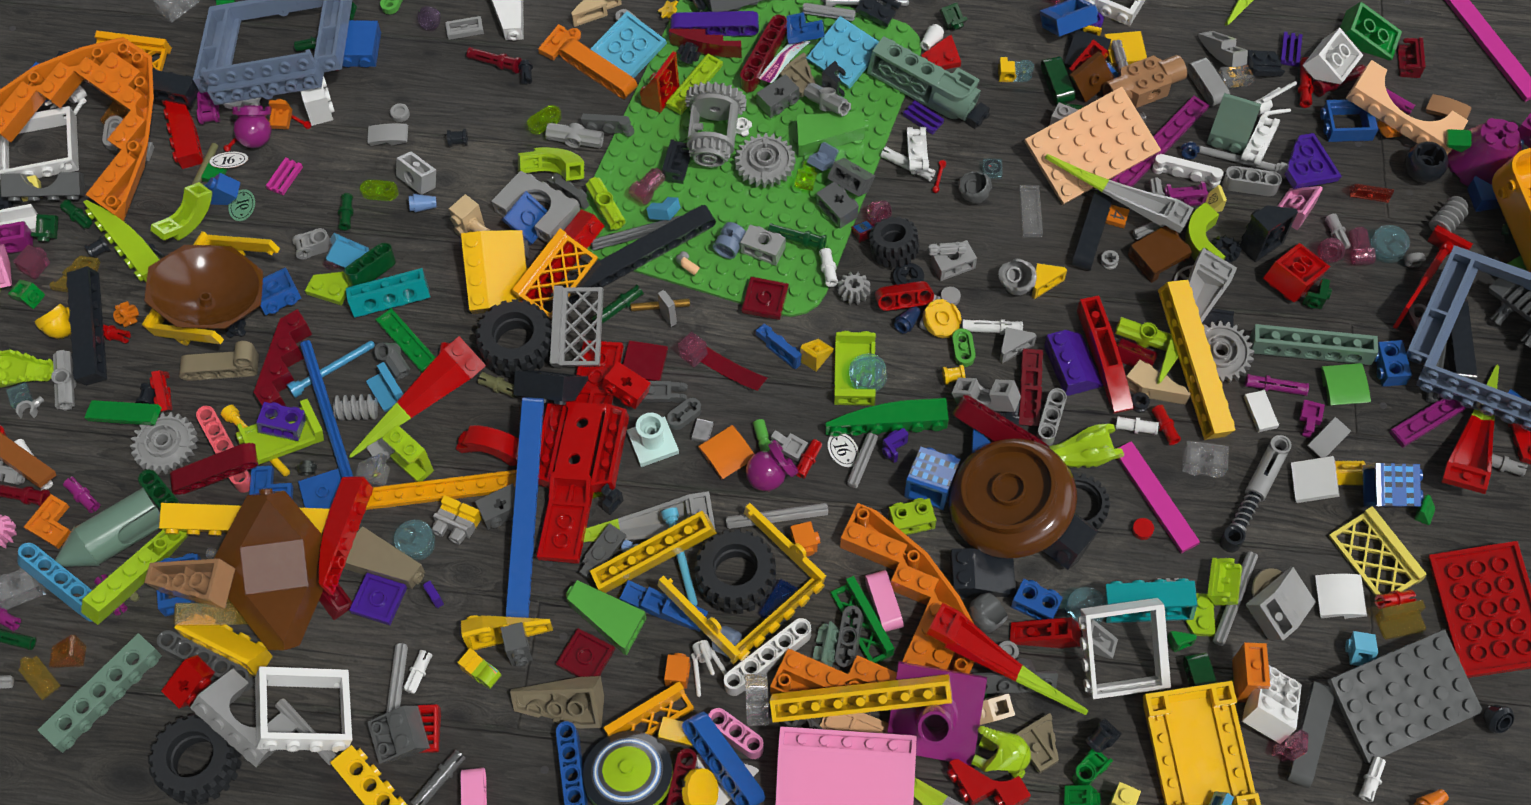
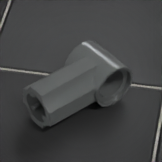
M382 342L376 345L374 350L375 356L379 360H383L395 380H401L410 374L411 369L402 357L401 348L397 343Z

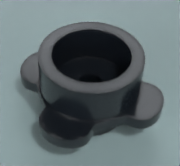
M240 319L227 327L226 335L229 338L244 336L246 334L244 330L246 321Z

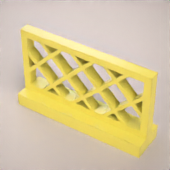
M1373 506L1329 535V538L1357 574L1361 575L1362 580L1375 597L1381 594L1378 591L1379 584L1391 586V591H1394V587H1399L1396 590L1402 592L1412 585L1421 582L1427 575ZM1363 520L1368 526V532H1356V524ZM1341 533L1351 535L1350 545L1341 543L1337 536ZM1354 535L1367 538L1365 547L1353 545ZM1369 539L1379 540L1382 544L1381 550L1368 548ZM1352 549L1364 551L1363 562L1352 558ZM1367 552L1380 555L1379 565L1366 562ZM1383 555L1390 556L1395 560L1394 567L1382 565ZM1365 566L1378 569L1376 579L1366 576L1364 573ZM1381 569L1393 572L1392 582L1380 580ZM1396 573L1406 574L1410 581L1406 584L1396 583Z

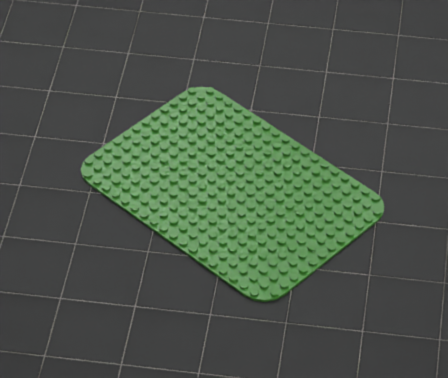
M679 0L676 6V13L700 12L693 2L689 0ZM762 0L755 5L742 6L739 10H729L754 11L758 13L759 32L752 36H723L724 41H741L742 58L714 56L723 61V66L709 82L711 84L717 82L719 85L724 83V86L732 85V89L738 88V91H742L743 95H746L745 112L742 115L738 114V118L743 117L751 121L752 127L749 128L748 136L736 133L734 152L730 155L728 162H725L722 166L705 167L697 164L693 157H691L684 184L663 181L662 168L670 140L687 143L691 115L690 107H687L682 115L668 107H665L659 113L642 105L640 96L642 87L648 84L651 75L656 73L673 51L677 55L679 87L707 55L701 53L699 60L693 61L692 64L681 61L679 59L681 54L677 53L679 46L670 43L669 21L662 35L666 39L667 44L649 62L624 116L629 117L635 132L629 137L625 136L624 133L614 134L594 176L600 178L608 192L612 194L613 200L626 223L618 230H611L604 217L598 212L597 205L588 190L586 192V199L590 206L584 211L594 214L605 226L597 237L661 221L649 219L647 208L651 203H663L667 197H676L680 203L681 208L673 217L682 216L701 205H706L715 218L716 224L709 230L637 268L634 272L742 305L750 277L788 283L789 288L781 316L793 317L807 314L820 305L829 287L826 285L824 273L821 271L822 262L819 249L809 246L805 248L801 243L786 240V248L775 266L741 253V246L735 258H724L714 251L713 244L726 222L736 223L745 231H747L750 224L760 226L768 231L770 223L801 232L809 230L813 234L820 236L827 235L825 248L831 249L833 262L836 263L837 269L852 231L851 226L855 224L856 219L839 229L816 204V193L833 183V181L828 179L831 168L821 171L807 163L809 156L812 154L798 156L797 115L835 112L822 111L819 109V104L809 100L806 96L802 98L799 96V100L794 105L788 106L780 114L770 118L757 105L756 93L771 83L761 80L753 92L743 91L740 84L741 70L773 16L780 14L786 17L803 13L804 3L824 5V1ZM844 5L832 6V7L844 8V9H851V10H855V11H856L855 8L847 7V6H844ZM706 6V9H703V11H701V12H710V11L708 10V8H707V6ZM857 12L854 21L847 20L878 41L884 36L921 56L920 38L904 22L893 19L889 26L885 28ZM805 14L806 23L823 21L824 35L837 20V18ZM787 35L784 38L774 58L784 47H786L789 44ZM823 37L808 40L810 43L802 48L791 61L803 52L808 56ZM808 62L815 84L822 87V70ZM867 67L850 89L841 83L840 88L845 92V97L843 98L851 103V110L848 113L864 112L865 119H868L869 129L865 131L864 139L836 146L835 148L839 152L835 161L846 158L874 175L881 159V153L884 151L906 94L868 74ZM700 116L699 123H703V130H698V132H716L727 136L728 120H709ZM765 133H767L768 137L774 134L775 139L781 136L782 142L787 140L788 145H792V151H795L796 158L795 169L791 171V176H787V181L780 180V185L773 183V187L767 184L766 188L762 184L756 187L755 182L749 185V179L743 181V175H738L735 163L736 150H739V145H744V140L750 141V136L757 138V134H760L761 137H764ZM845 189L847 195L858 203L859 214L866 194L858 197ZM781 232V233H784V234H787V235L794 236L793 234ZM638 239L593 250L590 244L587 249L596 255L598 261ZM680 252H687L689 254L688 260L700 267L695 276L677 263L676 257Z

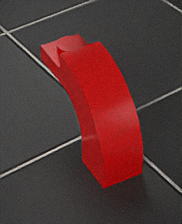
M477 425L470 426L468 431H463L460 435L456 450L459 452H485L498 457L510 466L517 465L519 439L498 429Z

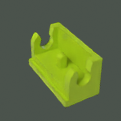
M1212 558L1207 596L1215 606L1238 605L1242 566L1241 564H1234L1235 559Z

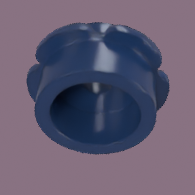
M1194 142L1184 143L1181 146V153L1186 159H1194L1197 153L1200 152L1199 146Z

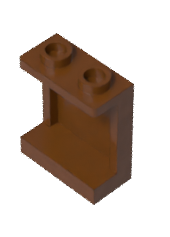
M1165 225L1132 244L1128 256L1146 278L1153 283L1158 280L1159 274L1182 260L1184 263L1188 262L1192 251L1190 246L1179 237L1177 231L1171 230Z

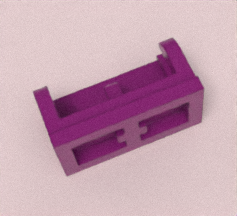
M1200 181V185L1194 187L1172 188L1171 184H1166V188L1163 189L1165 196L1176 198L1189 206L1202 205L1206 202L1209 195L1205 181Z

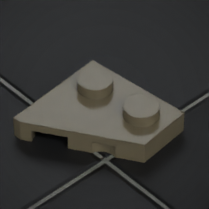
M804 52L789 62L778 75V77H782L786 74L799 87V96L801 98L804 96V89L808 84L815 83Z
M1050 713L1016 733L1030 747V761L1039 774L1058 763L1056 739Z

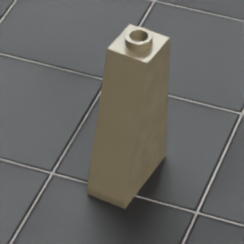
M363 526L356 533L345 567L343 568L366 575V573L374 574L405 584L407 588L411 589L423 580L425 574L420 563Z

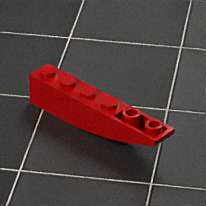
M162 101L163 105H166V108L163 109L167 120L169 119V123H166L169 133L172 134V137L169 139L172 148H175V152H172L175 162H179L182 169L202 164L204 158L199 135L186 105Z
M581 209L564 231L569 237L587 249L605 226L594 214ZM567 242L563 247V253H575V247ZM576 256L564 258L565 267H573L577 262ZM562 258L554 259L551 262L552 269L563 268ZM564 271L552 273L554 283L561 282L565 277ZM550 273L540 276V285L552 283ZM552 287L541 288L542 298L549 297L553 292ZM531 289L526 296L531 300L539 299V290Z
M1100 296L1080 299L1077 313L1113 414L1132 410L1134 407L1124 367Z
M364 476L342 477L328 513L320 547L319 585L329 595H334L356 533L359 530L362 517L366 511L368 501L372 495L373 487Z

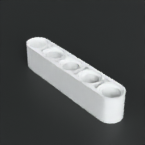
M803 618L795 620L728 671L724 676L726 693L731 696L741 694L780 664L788 648L796 651L807 643L811 637L810 622ZM799 628H804L807 630V632L804 634H798L796 630ZM782 641H788L790 645L788 647H782L779 645V643ZM765 654L773 655L771 660H765L762 657ZM748 667L757 669L754 673H747L745 671ZM731 680L739 681V684L735 687L730 686L728 683Z

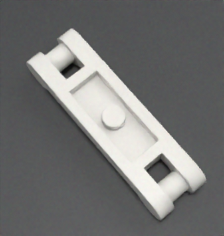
M1261 115L1254 133L1242 154L1241 160H1249L1254 162L1255 165H1260L1279 126V119L1275 118L1273 120L1267 118V115Z
M907 127L909 171H915V169L928 171L926 127H920V129Z
M1164 154L1156 156L1152 168L1155 174L1167 173L1193 181H1205L1211 188L1219 185L1223 176V170L1220 168Z

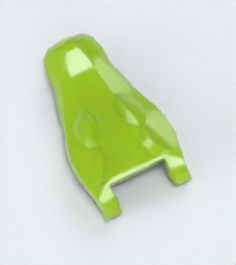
M11 349L0 351V388L27 381H49L52 379L51 375L54 367L51 359H36L27 353L21 354L19 351Z
M1098 424L1088 427L1059 444L1049 446L1070 468H1080L1082 466L1087 468L1097 467L1113 459L1124 457V452L1121 448L1114 449L1109 435L1115 432L1114 424Z

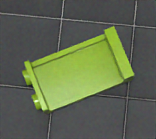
M868 331L836 332L834 405L875 406L876 333Z
M308 399L300 401V409L305 412L306 422L299 441L258 433L257 424L243 428L240 423L237 425L238 432L235 433L239 444L254 443L256 445L258 465L324 441L323 430Z

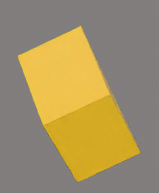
M1037 263V279L1033 287L1032 298L1036 299L1063 282L1067 269L1065 267Z
M820 339L802 344L800 348V353L802 354L801 363L817 372L831 355L834 348Z

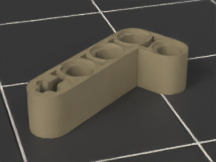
M238 341L235 343L234 352L184 355L180 360L179 377L183 380L193 381L255 376L258 374L259 354L252 343Z

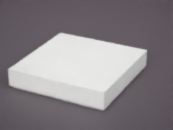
M1334 456L1291 463L1295 500L1297 503L1340 497Z

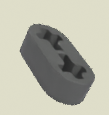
M689 398L671 410L667 416L669 427L673 430H680L701 414L700 401L696 398ZM690 405H691V407H695V406H696V410H695V411L692 410V409L689 410V407H688V406H690ZM673 418H680V422H673Z

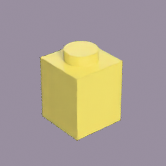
M1119 782L1109 805H1136L1141 791Z

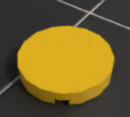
M944 299L932 301L923 312L925 327L931 334L939 338H949L959 329L962 321L958 308L953 303L950 304Z
M704 768L691 770L685 776V787H682L684 804L716 805L719 788L714 774Z

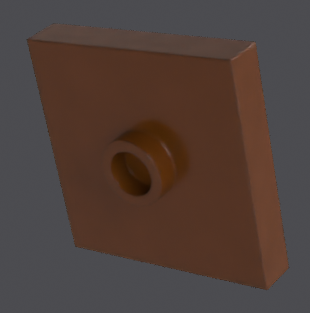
M1099 51L1070 74L1084 102H1087L1102 90L1104 82L1114 79L1103 54Z

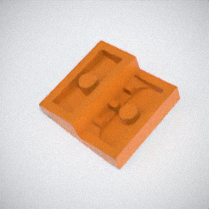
M733 425L698 446L721 480L746 465L754 455L749 445Z

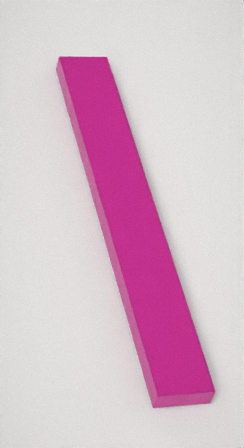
M1445 0L1524 102L1531 100V76L1470 0Z

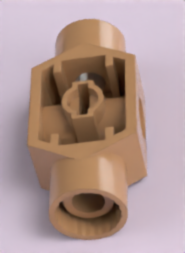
M1153 55L1124 66L1120 70L1119 77L1103 83V94L1105 96L1123 87L1135 108L1168 96L1171 84L1186 79L1187 68L1185 62L1179 55L1164 60Z

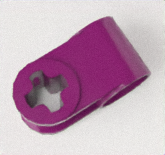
M199 91L197 94V117L200 125L210 121L220 122L219 105L213 103L208 92L200 93Z

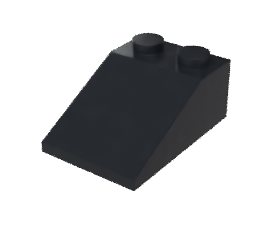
M974 548L951 550V585L960 598H976L984 593H991L995 597H1015L1016 585L1013 558L991 556Z

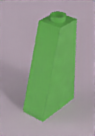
M849 112L845 116H840L836 113L797 115L798 156L818 152L823 142L836 147L864 139L865 131L869 129L868 119H865L864 112Z
M577 580L574 586H570L566 594L569 606L621 653L627 655L647 619L645 611Z

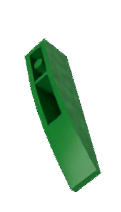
M946 398L904 400L863 408L826 422L825 432L826 435L838 437L842 434L858 436L862 433H873L878 435L883 432L899 431L903 428L906 431L921 432L923 430L941 431L947 429L948 426Z

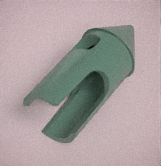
M141 488L78 526H73L55 561L63 567L100 566L104 561L160 529V512L156 505H153L145 489Z

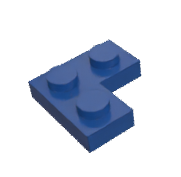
M804 12L786 16L789 44L825 37L822 20L806 23Z
M272 465L257 466L251 469L249 495L259 493L260 489L272 488L273 491H286L293 500L292 483L273 484L274 468Z

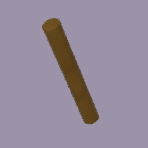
M689 299L673 300L675 308L690 306ZM659 301L631 304V311L660 309Z

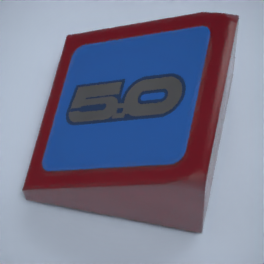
M869 220L851 226L852 232L859 243L869 239L871 228L875 227Z

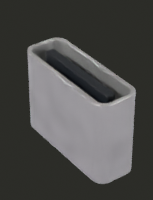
M697 419L692 434V441L701 443L708 441L712 432L713 422Z

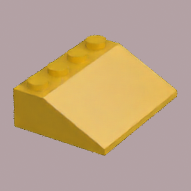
M522 230L461 233L469 311L472 314L485 313L486 311H491L490 307L495 304L497 306L500 305L502 301L512 302V299H518L521 302L522 298L514 295L512 289L527 271Z

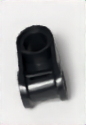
M1104 718L1092 731V734L1086 738V742L1093 750L1102 753L1105 749L1110 748L1122 733Z

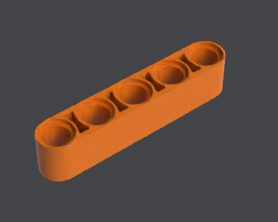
M571 39L559 50L563 60L622 99H626L638 87L636 80L632 76L575 39Z

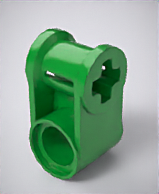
M1091 749L1073 773V783L1075 785H1091L1099 775L1106 771L1114 760L1112 758L1108 759L1103 753ZM1079 772L1087 773L1089 779L1081 778Z

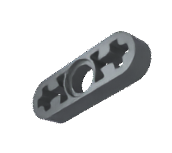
M848 606L842 615L835 661L843 669H850L858 652L863 613L856 606ZM853 612H855L858 616V618L853 619V626L857 627L856 629L853 627H849L851 625V619L848 617V615H852ZM847 632L855 634V639L851 643L844 641V635ZM842 646L848 648V656L851 658L846 663L840 659L846 653V649L842 648Z

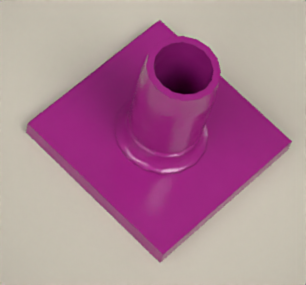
M899 661L896 680L949 674L952 703L893 709L890 713L887 734L917 736L916 756L944 761L959 759L967 765L973 766L971 763L975 756L987 677Z

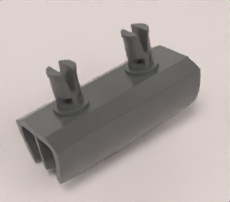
M1498 278L1489 287V293L1499 299L1502 305L1490 319L1501 326L1508 315L1516 311L1531 322V290ZM1531 328L1522 337V339H1520V341L1525 343L1530 348Z

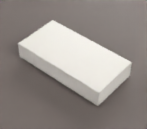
M1265 390L1245 394L1244 399L1257 431L1263 432L1278 428V421Z

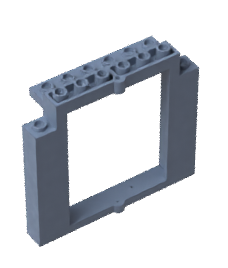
M245 0L210 6L193 80L200 93L208 92L213 103L219 105L261 97L271 99L273 95L321 88L324 72L342 69L352 0ZM322 7L314 57L310 49H308L304 53L232 65L242 20L277 14L287 16L289 12Z
M1454 245L1406 354L1410 361L1417 364H1425L1416 386H1419L1425 392L1431 393L1433 391L1440 394V397L1443 399L1456 400L1464 407L1479 410L1488 416H1498L1506 423H1516L1521 425L1523 429L1531 431L1530 401L1436 366L1478 270L1531 290V272Z

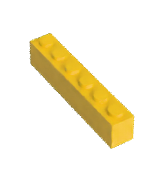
M700 511L590 570V573L598 590L607 593L717 533L708 515Z

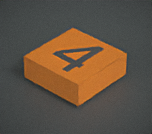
M1111 205L1106 224L1124 229L1130 210Z

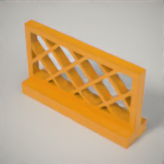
M96 31V43L124 37L143 51L148 52L151 56L156 53L161 54L159 59L154 62L152 61V68L159 71L163 70L166 56L171 53L172 47L166 39Z
M560 228L512 289L513 294L518 298L529 301L530 305H538L540 310H544L547 317L552 319L553 310L551 313L543 308V301L553 300V297L542 298L541 288L552 287L554 295V286L566 285V288H569L568 284H572L571 287H577L598 260V257L569 237ZM567 242L571 243L575 247V253L564 254V245ZM587 255L592 260L587 265L579 266L578 256ZM576 256L577 266L565 267L564 258ZM562 258L563 268L552 269L551 262L554 259ZM578 269V278L568 281L566 271ZM564 271L565 281L554 283L552 273ZM550 273L552 283L540 285V276ZM531 289H538L540 298L531 300L526 294Z

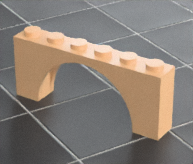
M1371 60L1360 74L1346 99L1417 144L1426 141L1439 144L1448 155L1452 149L1446 146V130H1463L1468 120L1454 111H1451L1447 117L1438 121H1422L1405 114L1392 102L1386 91L1385 75L1387 69Z

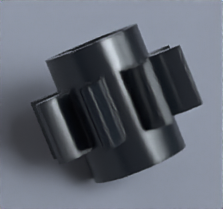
M691 42L680 45L677 51L678 54H681L679 59L688 64L698 61L701 55L698 52L699 46Z

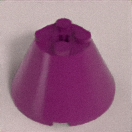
M1490 118L1486 122L1468 129L1471 131V147L1462 153L1454 149L1448 153V167L1450 171L1454 172L1460 178V182L1469 187L1475 176L1492 185V179L1496 171L1518 152L1522 151L1518 125L1514 122Z

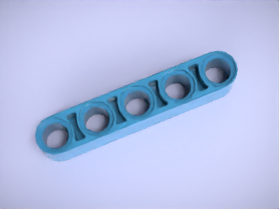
M22 544L18 549V565L83 618L92 621L81 613L82 599L92 590L35 544ZM24 555H31L32 557L26 558ZM40 568H48L49 570L42 571ZM61 580V581H64L65 583H64V584H58V583H56V582ZM76 593H77V594H80V595H82V596H80V597H74L73 594H76Z

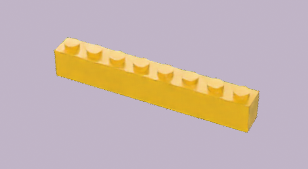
M1188 280L1167 282L1158 289L1186 383L1191 393V399L1204 440L1225 437L1235 431L1234 420L1228 408V401L1222 389V382L1216 370V363L1210 351V345L1204 332V326L1199 316L1192 288Z
M161 503L159 528L165 530V534L177 535L179 531H187L188 535H200V532H208V535L221 536L222 532L227 533L241 506ZM300 508L323 535L330 509Z
M948 674L775 693L770 698L772 722L949 704L952 703L950 676Z

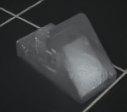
M379 453L359 462L355 477L364 476L370 484L386 485L390 467L386 464L387 455Z

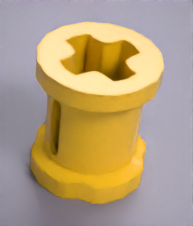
M959 365L956 368L942 367L944 384L948 385L949 382H955L958 378H965L964 366Z

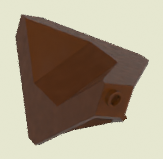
M272 488L260 489L259 493L246 496L214 559H221L235 568L228 599L268 650H287L300 646L323 592V588L319 585V558L323 535L286 491H273Z

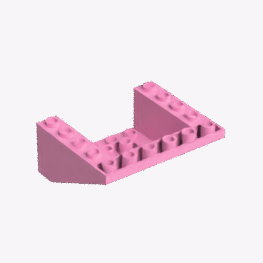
M780 727L776 805H913L917 736Z

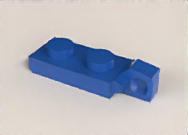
M762 324L756 330V336L766 343V347L793 369H797L801 365L802 354L800 351L788 344L782 336L774 333L771 327Z

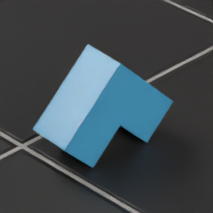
M667 197L663 203H651L647 208L649 219L671 220L681 208L679 200L676 197Z

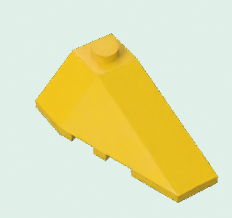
M473 615L461 621V634L468 649L478 650L504 643L501 627L522 622L528 637L553 631L550 619Z

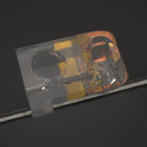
M1248 65L1233 68L1221 67L1218 72L1228 89L1239 86L1246 87L1255 81Z

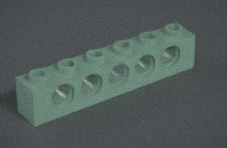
M1255 324L1250 334V342L1253 343L1250 349L1254 350V354L1355 364L1362 363L1365 365H1372L1378 355V336L1260 324Z
M138 633L53 714L38 731L63 753L66 749L71 748L76 739L82 733L87 732L100 716L105 715L109 707L116 700L121 699L133 684L139 682L142 675L149 668L154 667L162 655ZM139 658L138 662L132 665V662ZM122 674V677L118 681H115L117 676ZM106 690L105 694L99 697V694ZM89 706L88 710L82 714L83 709ZM72 723L71 727L65 730L66 726Z

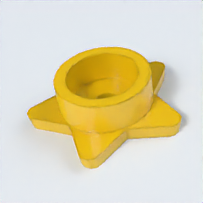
M667 0L665 5L658 10L661 13L662 19L664 17L670 18L672 14L677 12V0L673 2Z

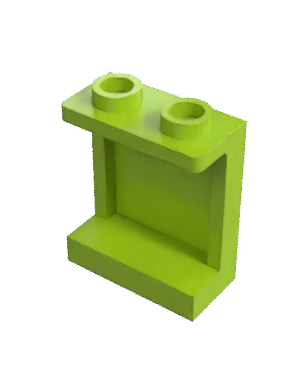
M396 425L383 436V441L395 451L390 456L391 459L416 482L423 481L434 471L425 449L399 425Z

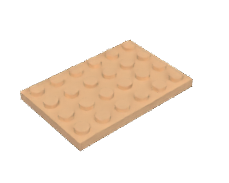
M1123 87L1114 90L1024 140L1062 205L1095 187L1045 159L1046 154L1110 180L1161 151Z

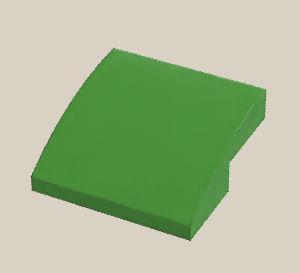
M1362 363L1321 367L1323 387H1326L1328 406L1371 402L1368 381Z

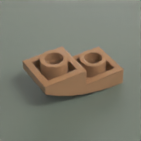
M1434 94L1426 107L1427 114L1447 117L1451 111H1454L1465 119L1468 118L1471 107L1462 102Z

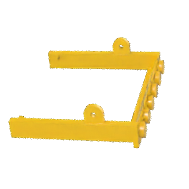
M203 231L193 244L232 246L244 256V251L267 252L269 255H272L280 250L270 239L207 235ZM153 308L142 323L154 336L174 338L186 346L189 345L190 340L221 344L224 340L213 330L164 325L162 323L165 318Z
M751 503L745 507L744 514L811 579L736 646L721 633L722 627L720 623L713 617L707 619L672 584L673 580L671 578L667 580L662 576L658 581V587L731 659L730 662L732 664L738 660L743 661L749 655V650L753 646L756 648L760 646L769 632L773 634L780 627L779 623L784 619L786 621L794 615L795 609L798 606L803 607L810 600L809 596L813 593L818 594L825 585L823 583L826 575L806 557V551L799 543L793 544Z

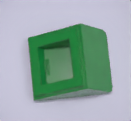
M1446 130V146L1462 153L1471 147V131Z
M1430 495L1424 496L1421 506H1418L1414 517L1416 521L1426 525H1430L1435 512V506Z
M1170 631L1167 641L1173 652H1177L1193 646L1197 636L1196 634Z

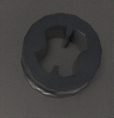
M1142 392L1135 393L1132 397L1134 407L1132 410L1137 413L1145 412L1150 404L1149 396ZM1142 400V401L1144 402L1143 404L1141 403L1140 405L1137 404V401L1139 402V401Z

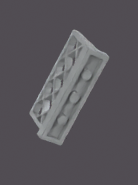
M554 286L550 364L554 368H563V366H600L604 291L602 287L563 288L562 286ZM568 293H577L580 298L571 305L568 301ZM591 293H598V300L592 305L585 299ZM584 300L590 307L581 315L575 308ZM574 310L580 317L570 324L567 321V315ZM594 310L597 313V319L590 324L585 317ZM583 319L589 327L580 334L574 327ZM573 329L579 336L570 344L566 340V335ZM593 329L596 333V338L589 344L584 336ZM583 339L588 346L579 354L573 346ZM572 348L578 356L572 361H565V354ZM592 349L595 352V361H586L582 356Z

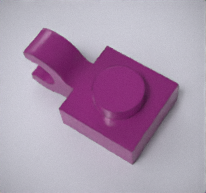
M1304 399L1299 419L1305 422L1302 436L1311 438L1315 424H1321L1324 404Z

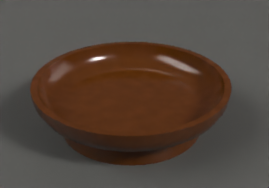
M1019 438L994 441L970 454L956 471L949 491L951 519L961 537L975 549L1000 558L1026 557L1052 545L1067 530L1074 516L1077 504V489L1074 477L1061 457L1041 443Z

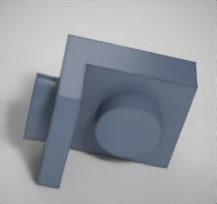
M823 142L819 151L809 156L807 163L824 171L833 166L839 150Z

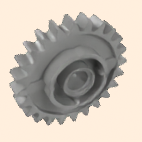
M767 133L764 134V137H761L760 134H757V138L750 136V141L744 140V145H739V150H736V170H738L739 176L743 175V181L749 179V185L753 182L756 183V187L762 184L764 188H766L767 184L773 187V183L780 185V180L787 181V176H791V171L795 169V151H792V145H788L787 140L782 142L781 136L775 139L774 134L768 137Z
M1219 321L1218 326L1211 322L1210 328L1203 325L1222 384L1224 380H1227L1230 384L1232 378L1238 381L1240 378L1239 374L1244 376L1246 374L1245 370H1249L1251 367L1249 363H1252L1254 360L1251 357L1254 354V350L1250 349L1253 343L1247 342L1250 336H1243L1244 329L1237 331L1238 325L1231 328L1230 322L1226 326H1223L1221 321ZM1216 350H1223L1226 355L1221 356Z
M162 412L155 426L139 425L141 430L134 431L137 437L131 438L134 444L130 445L133 450L131 454L135 458L136 463L143 470H154L157 475H159L161 470L167 474L169 469L173 471L176 470V466L183 467L182 463L184 461L189 463L188 456L195 455L192 450L198 448L195 442L199 441L193 424L186 417L182 418L180 414L174 416L172 412L168 416Z

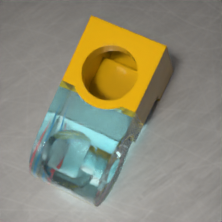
M1000 57L998 64L999 82L1029 81L1032 78L1034 64L1029 60H1022L1020 62L1008 61L1007 57Z

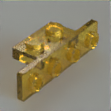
M227 599L225 609L196 601L175 604V625L248 624L229 599Z

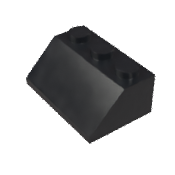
M1270 205L1265 206L1261 210L1259 208L1256 209L1250 216L1251 220L1247 224L1246 232L1242 236L1240 248L1254 262H1257L1285 242L1298 211L1294 208Z
M540 370L515 371L514 395L522 396V398H544V403H550V400H554V404L566 405V401L576 400L587 383L588 376Z
M1074 513L1072 521L1063 535L1043 551L1069 570L1079 562L1099 531Z

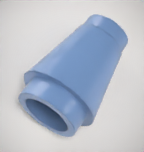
M419 194L409 196L410 211H415L416 213L437 208L436 196Z

